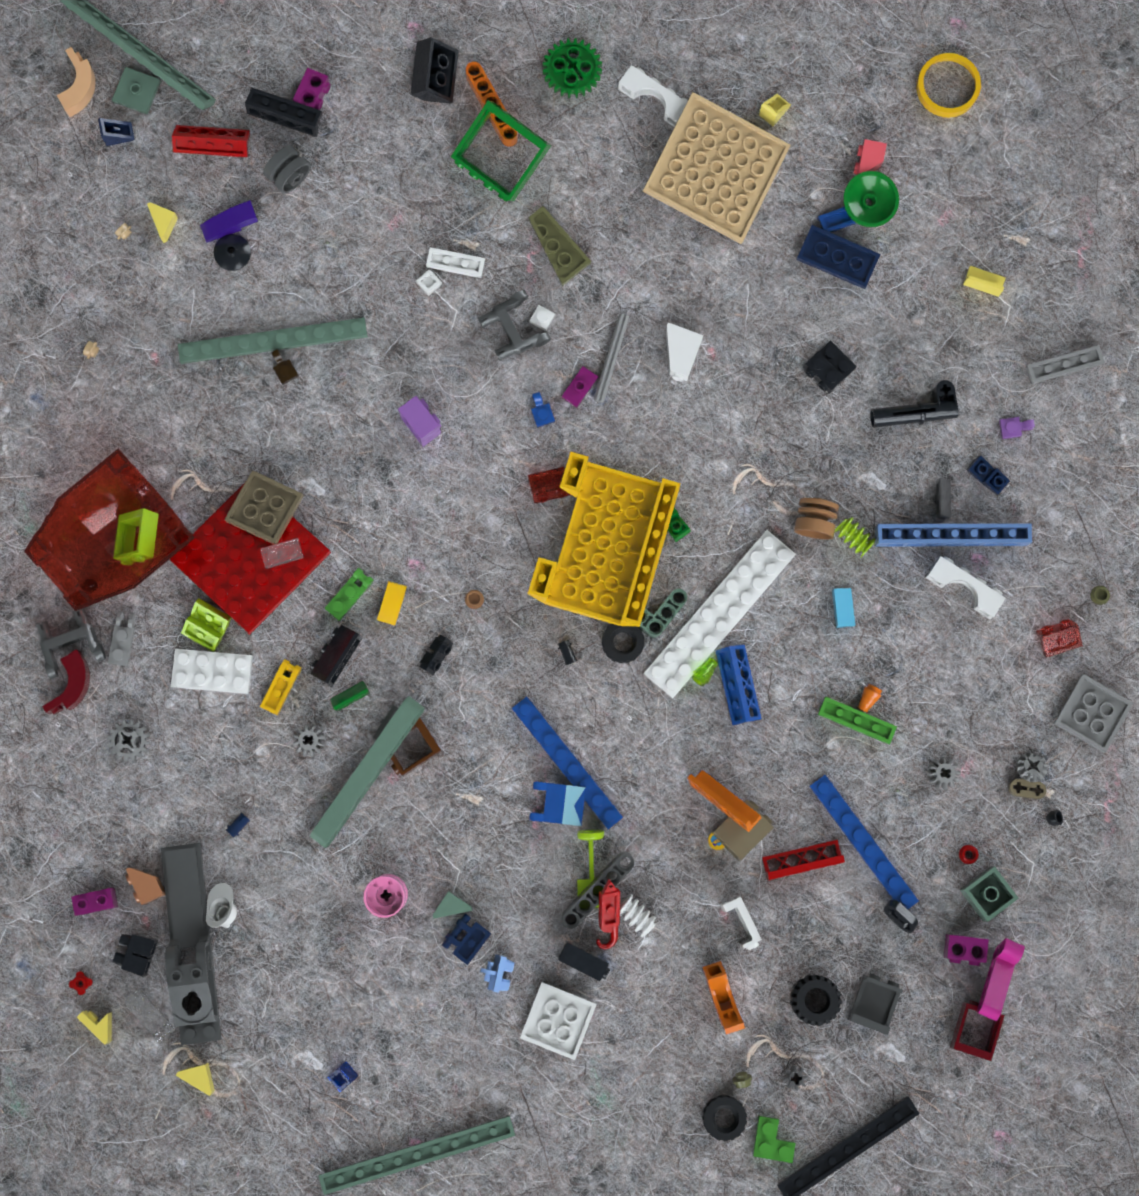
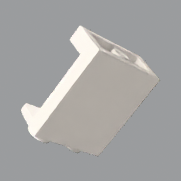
M737 896L720 904L723 912L735 909L748 935V940L740 943V947L751 950L759 946L758 942L762 939L742 898Z

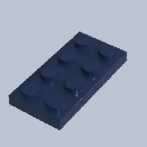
M812 225L796 260L866 289L881 254Z

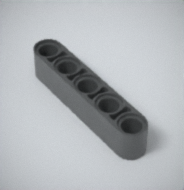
M620 852L564 910L562 921L565 927L569 929L576 928L599 904V894H594L593 888L598 885L604 888L608 881L606 878L608 872H616L617 877L611 880L614 886H616L632 870L634 859L630 853ZM623 857H628L630 863L627 866L620 865V860ZM582 900L590 902V905L585 909L579 906ZM568 914L576 916V920L572 923L567 922L565 918Z

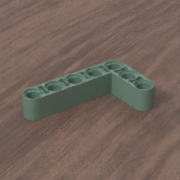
M674 589L654 615L645 608V619L641 621L638 628L652 638L659 637L685 605L687 593L683 589ZM675 594H680L683 596V601L681 603H677L673 600V596ZM669 609L672 616L665 618L662 616L661 611ZM657 624L660 627V631L653 633L649 626Z

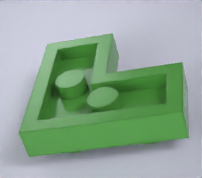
M759 1116L753 1156L793 1163L796 1143L776 1139L779 1119Z

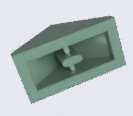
M448 891L434 912L433 919L473 911L472 906Z

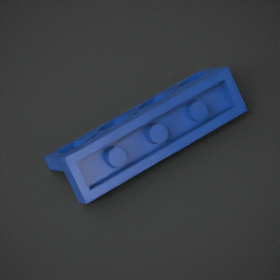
M745 644L716 650L732 726L761 720ZM735 650H739L740 660L737 658ZM741 669L744 671V678L741 676ZM745 688L749 692V697L745 695ZM749 707L752 708L754 717H750Z

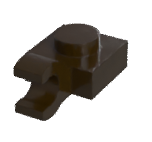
M278 349L271 352L277 363L273 369L282 385L299 377L290 359L284 361Z

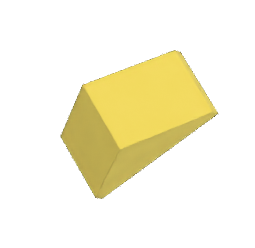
M776 94L761 105L759 116L771 126H774L790 108L791 104Z
M151 202L147 203L159 236L163 243L168 241L178 218L173 211Z
M208 1063L181 1070L176 1074L177 1077L209 1096L215 1091Z

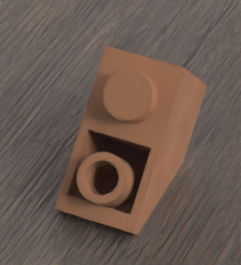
M135 868L126 869L127 874L125 877L129 885H133L135 889L133 895L137 903L146 905L166 895L159 877Z

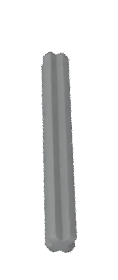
M620 313L594 397V401L599 403L604 402L629 319V316Z

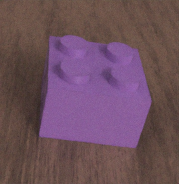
M415 396L398 408L400 418L424 447L441 434V424L434 413L432 415L429 413V406L424 399L419 400Z

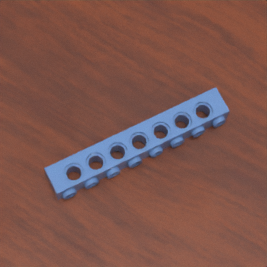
M878 524L875 527V547L1028 546L1032 543V524Z

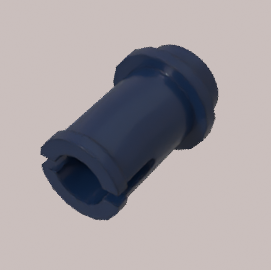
M240 813L230 826L227 825L226 831L233 838L236 835L239 836L238 833L250 820Z

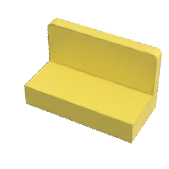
M970 266L963 285L999 297L1003 292V284L1006 277Z

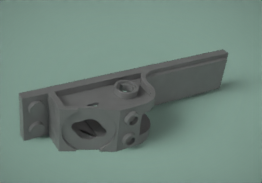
M201 843L161 848L170 934L169 946L166 947L165 965L175 1027L179 1026L181 1045L222 1040L210 926L206 923L207 896ZM196 947V963L181 965V949ZM191 991L196 992L202 1002L201 1008L193 1015L188 1014L185 1004V996Z

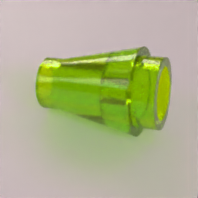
M709 657L707 661L693 671L692 679L700 686L708 684L718 665L717 661Z

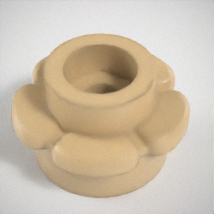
M126 223L122 224L115 231V234L118 236L117 239L122 238L125 240L132 233L130 231L131 226H128Z
M88 341L83 355L87 356V359L95 358L98 354L99 347H97V342Z

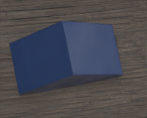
M105 118L98 119L101 137L106 146L135 140L131 122Z

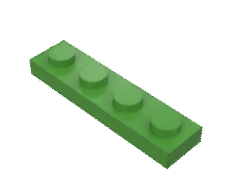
M826 696L817 714L890 745L897 728L895 725Z

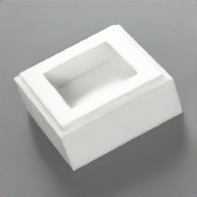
M430 269L416 280L417 285L428 296L442 285L440 279Z

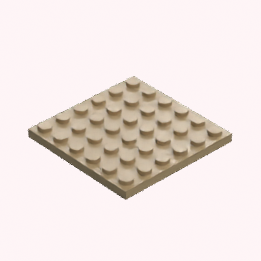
M692 92L642 192L742 244L791 145Z

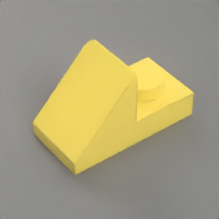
M85 1010L77 1016L104 1045L112 1041L111 1012L107 1013L100 1022L97 1021L98 1017L92 1011L88 1012Z

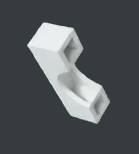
M632 65L619 81L618 90L632 99L642 95H651L659 99L665 110L664 121L675 127L688 101L686 98H680L671 88H665L656 78H650L641 68H635Z
M940 556L925 578L940 588L950 583L965 585L974 596V610L988 619L993 618L1006 599L1002 596L1003 593L996 588L991 589L988 587L983 579L971 576L970 571L966 568L957 567L953 564L954 561L952 559Z

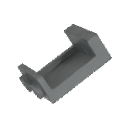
M871 973L869 977L863 975L848 1020L888 1035L890 1031L889 1024L900 993L903 990L899 988L900 984L888 980V983L881 982V977Z

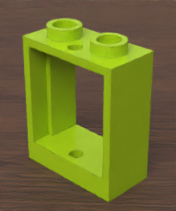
M144 508L120 514L118 517L113 559L121 561L123 565H132L134 562H145V560L153 558L159 514ZM139 526L137 550L133 551L136 527Z

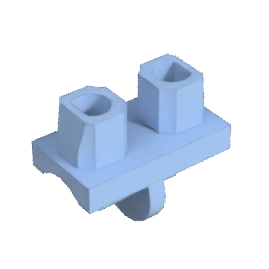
M495 954L494 962L488 961L487 969L481 968L480 972L485 973L484 981L489 982L487 989L498 993L499 990L508 991L510 980L502 978L503 972H512L515 963L508 960L507 957Z

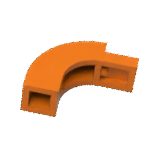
M719 961L702 967L716 1012L726 1035L744 1029V1023L733 998L722 962Z

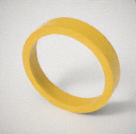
M954 53L939 54L928 60L922 67L916 83L917 95L922 105L929 112L940 117H956L967 112L976 102L981 90L980 74L975 65L964 56ZM942 61H952L964 66L974 79L975 91L972 98L964 105L956 108H945L935 104L928 97L924 89V76L931 65Z

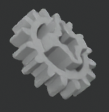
M130 719L129 724H127L126 720H122L121 726L117 723L115 724L116 730L110 729L113 735L107 737L108 740H111V743L107 746L113 748L110 752L111 754L117 753V759L120 760L123 757L125 762H128L129 758L132 761H136V756L143 757L142 751L148 752L145 746L151 744L146 741L150 734L144 733L147 728H140V722L134 725V720ZM134 728L136 730L130 733L125 729ZM127 737L132 738V739L130 740L132 746H131L130 744H127V743H126V742H127V739H126ZM141 738V744H140V747H139V746H138V742H139V739ZM130 749L133 753L126 754L122 751Z

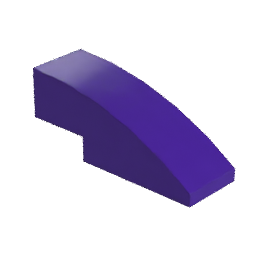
M249 200L215 215L202 223L200 227L206 243L225 235L242 231L241 228L257 223L258 219Z

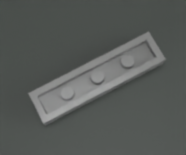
M1097 345L1027 365L1026 369L1031 384L1099 366L1104 364L1105 361L1100 346Z

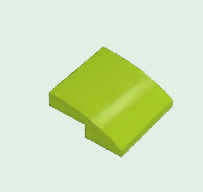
M198 598L194 603L190 616L184 623L181 634L214 652L225 634L231 617Z

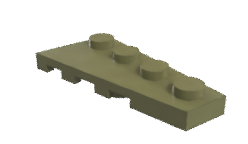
M544 206L529 216V221L563 287L590 265L591 260Z

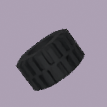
M807 975L805 978L799 979L797 984H794V989L790 993V1005H792L793 1012L800 1020L813 1026L828 1024L830 1020L837 1017V1012L841 1010L839 1008L840 1004H842L840 999L841 993L838 991L837 985L824 976ZM813 988L823 990L827 997L825 1007L818 1012L810 1011L805 1005V996Z

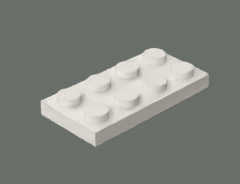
M175 649L171 687L249 694L253 656Z

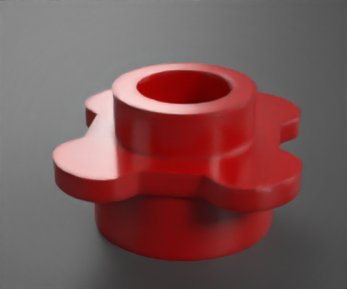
M79 971L76 973V977L69 982V987L74 988L78 995H84L89 986L93 984V981L85 976L84 972Z

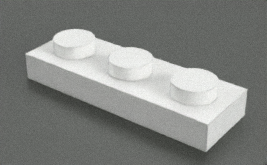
M430 247L426 267L482 278L485 258Z

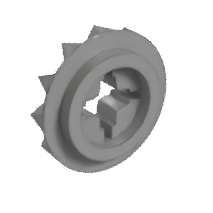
M1028 752L1022 754L1017 761V771L1026 781L1038 782L1047 774L1048 764L1045 763L1044 758H1041L1038 753ZM1037 763L1035 769L1027 770L1030 764Z

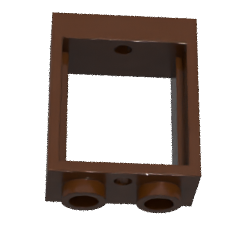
M421 718L417 720L410 732L418 728L432 751L405 769L396 756L393 755L391 760L394 764L391 767L397 775L401 774L404 777L442 752Z

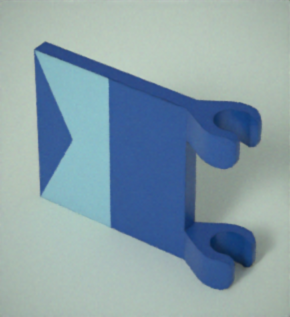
M538 781L533 783V789L546 791L544 814L530 813L529 819L531 821L582 826L586 787Z

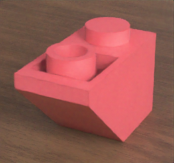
M865 139L863 145L858 147L857 156H860L859 163H855L853 173L858 175L862 172L879 169L884 161L887 143Z

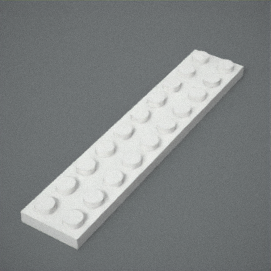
M766 530L649 666L644 675L673 699L793 559L796 553Z

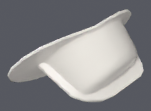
M219 883L211 889L208 895L206 923L212 928L219 926L229 928L237 915V909L233 904V890L230 885Z

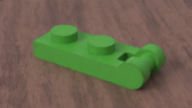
M360 568L354 572L352 577L325 607V610L339 621L342 620L374 581L370 576L367 577L363 574L364 571ZM358 579L363 583L360 588L355 584Z

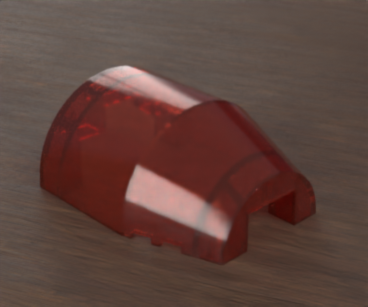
M118 448L56 499L51 511L44 518V522L39 530L36 531L24 552L37 567H41L64 594L63 598L75 611L135 589L191 543L195 536L152 484ZM143 508L158 513L154 557L145 560V562H134L132 565H123L121 561L113 559L119 515ZM139 526L136 527L133 551L137 550Z

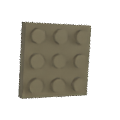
M252 470L228 512L225 521L277 545L304 495Z

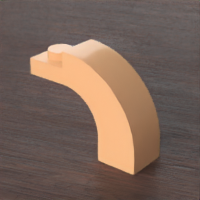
M70 47L65 51L75 67L76 78L73 85L58 94L57 97L68 116L72 117L88 105L93 97L96 83L95 74L88 59L83 60L79 51L75 53L73 48Z

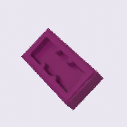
M582 366L561 398L578 408L597 381L598 376Z

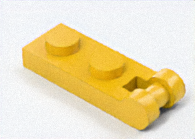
M284 659L260 707L278 716L302 667L290 664V661ZM286 670L291 672L289 678L284 676Z

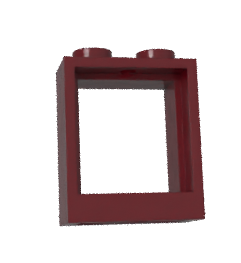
M969 1000V1003L963 1002L950 1048L992 1061L1005 1015L1001 1014L997 1021L993 1020L984 1051L959 1042L968 1010L977 1011L979 1005L978 1002Z

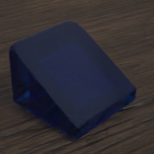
M344 1062L327 1078L339 1092H342L358 1077V1074L347 1062Z

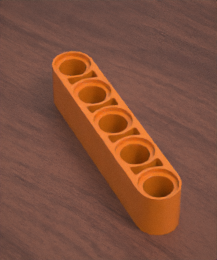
M474 61L468 63L466 66V78L482 108L489 100L495 102L506 111L482 66ZM471 71L479 72L477 75L470 74ZM485 86L487 90L480 91L479 88ZM491 113L489 120L501 142L507 147L514 146L518 140L517 131L504 121L497 122L496 119L498 117ZM507 133L514 135L512 138L505 137Z

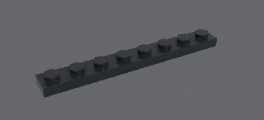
M908 1096L778 1183L779 1190L783 1196H800L920 1113Z

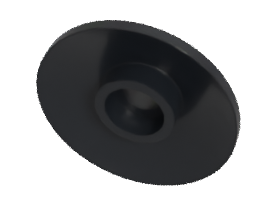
M229 234L217 241L213 254L216 263L221 268L228 271H236L246 266L249 262L251 248L247 240L242 236ZM229 248H234V252L229 253Z

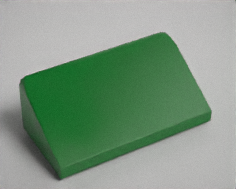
M361 681L332 697L330 701L334 710L338 712L370 694V691L365 682Z

